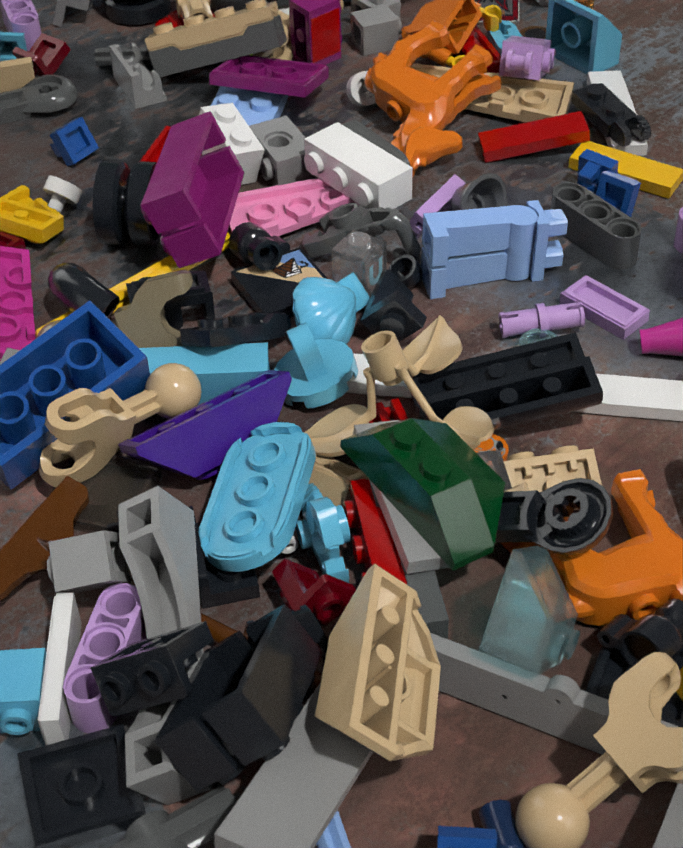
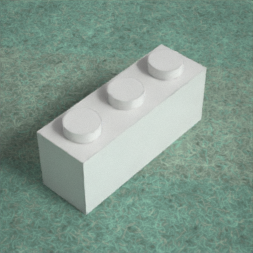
M336 122L304 138V164L306 170L366 209H378L379 207L394 209L412 199L413 167L342 124Z

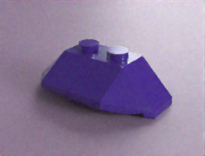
M267 370L208 401L119 443V448L122 453L174 473L195 477L196 480L209 478L220 471V465L223 463L227 451L239 438L244 442L252 436L250 431L258 426L277 422L292 381L289 371Z

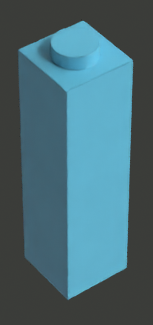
M268 342L243 343L219 347L174 346L139 348L147 356L150 374L159 366L168 363H178L190 368L197 375L201 384L202 393L199 404L270 370Z

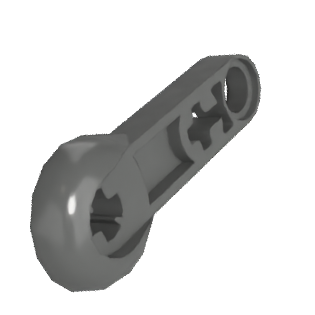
M49 74L34 78L20 89L0 93V125L31 118V112L51 113L69 107L78 97L76 86L66 77Z

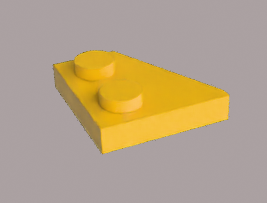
M21 185L0 197V231L26 238L31 243L43 244L64 230V216L57 210L48 207V203L42 198H36L35 201L30 198V189L27 186Z

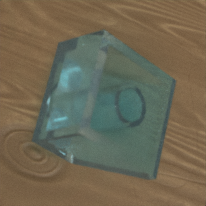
M531 546L512 550L479 647L481 652L537 675L556 665L558 666L562 663L563 658L569 660L575 651L580 636V630L574 628L578 614L546 548Z

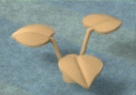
M439 315L403 350L395 333L392 331L377 332L363 342L361 349L370 366L363 370L367 382L368 408L360 404L345 405L324 416L310 429L305 431L304 433L307 432L312 441L316 456L336 457L346 454L340 447L341 440L353 435L354 425L367 424L375 419V380L382 382L385 386H393L404 381L428 419L434 422L447 423L473 450L482 441H486L492 436L494 427L490 417L483 410L476 407H458L447 414L443 420L440 419L411 378V376L418 375L419 372L423 374L436 373L453 363L461 354L463 345L460 338L448 326L442 316Z

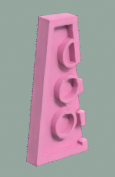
M319 178L240 192L236 200L228 232L231 235L236 226L251 222L266 230L271 236H281L319 222V219L341 205L356 202Z

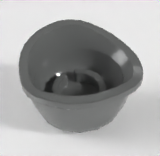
M486 173L465 183L453 194L450 210L508 206L506 187L502 178L494 173Z

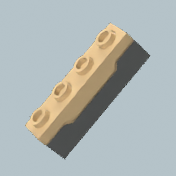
M253 0L245 4L247 9L234 11V7L231 6L215 11V17L204 20L203 15L200 14L184 19V25L173 28L172 22L153 27L154 33L144 40L147 49H149L154 71L160 77L281 47L287 41L280 14L278 13L277 2L266 3L265 0Z

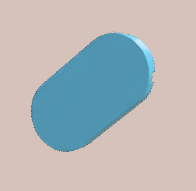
M273 422L258 426L250 431L252 434L250 438L244 442L239 438L227 451L198 529L201 548L206 559L214 567L229 572L251 570L274 559L290 542L316 460V451L307 432H302L301 427L293 423Z

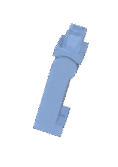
M538 200L527 201L526 206L512 205L423 213L422 281L430 300L446 297V289L502 279L521 281L529 276L532 282L543 280L544 269L562 266L563 248L559 240L548 241L549 237L567 234L568 221L562 209L543 210Z

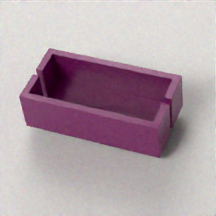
M211 111L171 126L141 203V210L148 224L154 226L158 234L162 233V247L167 255L172 256L179 268L221 255L245 173L230 145L201 156L202 151L223 144L226 141Z

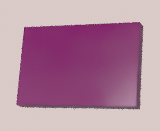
M246 55L227 60L209 73L210 85L305 98L329 78V66Z

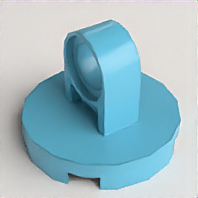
M307 323L286 331L293 349L280 359L274 369L275 371H289L292 378L284 402L290 406H293L292 401L304 402L306 408H316L329 404L343 396L349 390L347 382L352 378V375L355 378L358 375L357 362L352 349L344 342L335 339L314 340Z

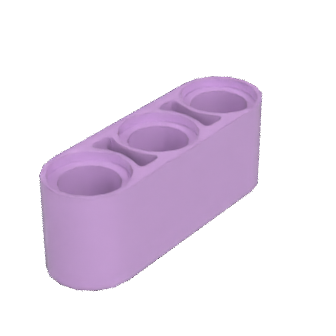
M0 0L2 18L8 32L24 33L27 51H29L41 35L38 13L32 1Z
M117 583L103 590L98 597L63 683L64 694L73 725L79 731L92 733L109 728L117 718V716H112L109 713L90 668L127 645L147 639L144 616L135 585Z

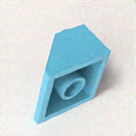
M549 0L546 39L551 40L550 48L556 49V59L585 74L588 72L605 71L619 63L622 33L603 14L574 0Z

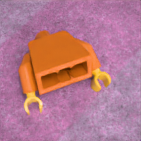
M434 0L422 6L412 23L402 28L401 35L402 39H405L408 34H416L432 21L445 26L449 32L450 43L442 49H434L426 56L421 57L429 58L443 67L447 65L453 67L465 55H459L455 58L452 55L459 53L479 19L483 18L484 29L497 31L499 23L502 21V12L496 5L482 8L481 4L474 0Z

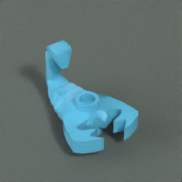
M310 483L308 484L301 507L303 519L298 520L295 527L302 549L312 548L322 574H328L349 583V570L345 568L344 559L339 555V545L351 541L344 509L341 505L335 506L328 497H323L316 485Z

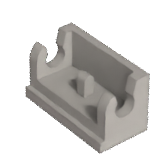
M135 43L131 44L133 54L127 60H124L122 57L123 53L118 44L109 46L114 79L135 109L167 101L166 94L162 90L160 76L154 70L151 73L142 63L140 49Z

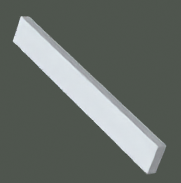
M353 353L357 362L358 375L357 378L352 375V378L347 382L349 387L347 393L367 394V382L363 370L370 366L364 354ZM597 374L603 390L602 403L571 411L683 421V381ZM375 380L376 395L412 398L411 392L404 381L393 386H385L382 382Z

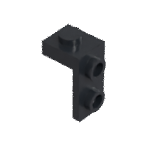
M387 269L381 273L361 322L372 334L381 331L394 332L398 342L423 328L427 317L412 303L414 296L412 291Z

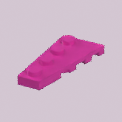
M0 246L1 361L7 347L21 350L35 340L29 250Z

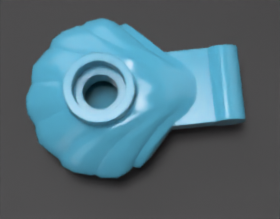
M354 272L339 282L321 277H306L294 289L292 311L295 316L296 325L299 326L307 323L314 340L335 339L347 344L354 331L356 312L368 305L370 296Z

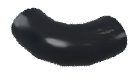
M65 262L59 264L51 270L48 276L50 293L72 313L90 300L109 318L119 303V296L92 277L83 267L75 263Z

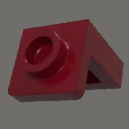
M41 33L29 51L15 47L12 53L17 59L31 57L35 76L54 74L71 49L66 42Z
M285 558L272 570L281 588L279 595L286 606L298 611L300 606L307 605L318 622L325 626L341 615L356 591L355 587L350 583L328 574H323L319 577L315 570Z

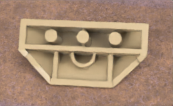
M374 564L366 572L329 636L315 717L389 761L427 755L434 747L441 666L429 628L417 610L421 607L417 591Z

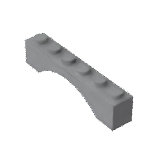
M159 486L118 504L119 547L128 564L140 598L147 638L201 623L194 511ZM203 648L195 653L198 661L185 668L189 678L203 655ZM177 700L140 709L135 721L125 734L126 787L166 805L212 789L211 784L196 792L155 743L157 735Z

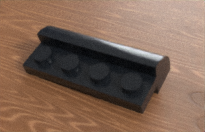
M576 332L453 362L446 368L433 374L419 372L418 375L411 376L440 419L443 420L447 414L458 407H476L488 414L494 431L600 405L603 400V390L590 356L585 357ZM411 393L418 419L430 421Z

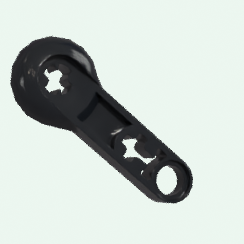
M584 478L563 481L540 493L538 490L504 492L495 543L534 542L556 554L568 556L584 553L598 545L607 535L613 520L612 500L605 487L594 480ZM578 508L579 513H573L574 509ZM564 517H569V521L565 522Z

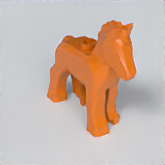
M435 21L430 22L416 34H408L405 39L395 42L388 55L379 52L378 56L373 59L374 66L368 68L364 79L365 87L374 94L377 106L384 110L392 120L403 122L393 134L394 140L391 144L401 150L408 158L410 166L413 167L412 178L419 167H426V165L435 162L439 158L458 153L463 146L462 136L455 131L442 130L474 99L492 94L501 89L500 77L497 75L491 77L484 74L487 73V67L493 63L492 55L477 44L440 78L411 68L417 58L426 56L434 49H442L450 43L449 32L446 27Z
M641 469L618 473L613 480L611 494L618 504V512L623 518L631 539L599 553L590 549L584 553L568 556L553 553L534 542H500L523 567L528 581L536 590L544 595V601L586 625H607L619 614H625L632 619L639 620L642 616L654 614L669 599L674 598L683 601V539L669 528L663 516L655 510L656 503L653 490L648 491L649 482Z

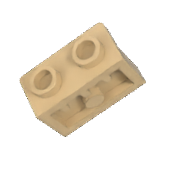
M574 445L557 448L550 455L534 457L533 452H520L507 457V461H503L497 472L505 481V491L526 482L529 491L538 490L540 493L563 481L576 478L591 479L602 485L594 448L579 450Z

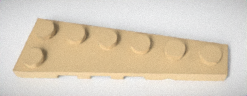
M415 63L411 66L413 69L438 78L451 69L449 67ZM487 72L484 74L491 77L497 75L501 78V89L492 94L474 99L465 108L521 122H531L568 114L574 82L549 79H523L499 76V73Z

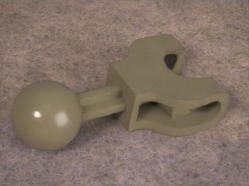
M180 270L148 278L134 295L132 303L119 307L114 313L116 319L111 321L138 348L183 346L181 344L180 331L171 327L164 317V305L174 297L185 294L193 284L191 272ZM61 320L53 321L45 325L40 330L36 338H38L43 333L48 331L50 328L55 326Z

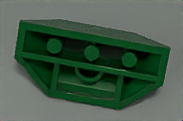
M410 418L380 424L341 440V449L453 571L493 552L505 481L447 423Z

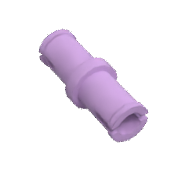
M576 301L575 303L545 306L544 303H538L532 309L499 312L502 338H507L509 336L530 333L546 336L552 330L584 327L585 314L582 302Z

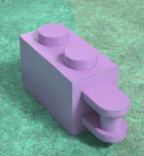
M511 36L503 40L499 76L540 80L554 66L556 49L550 48L551 40Z

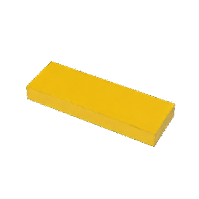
M590 141L582 142L569 157L568 168L578 171L579 156L586 149L619 161L618 174L626 175L641 182L639 190L667 199L672 196L683 181V169Z

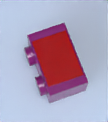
M289 0L293 60L327 65L342 58V9L340 0Z

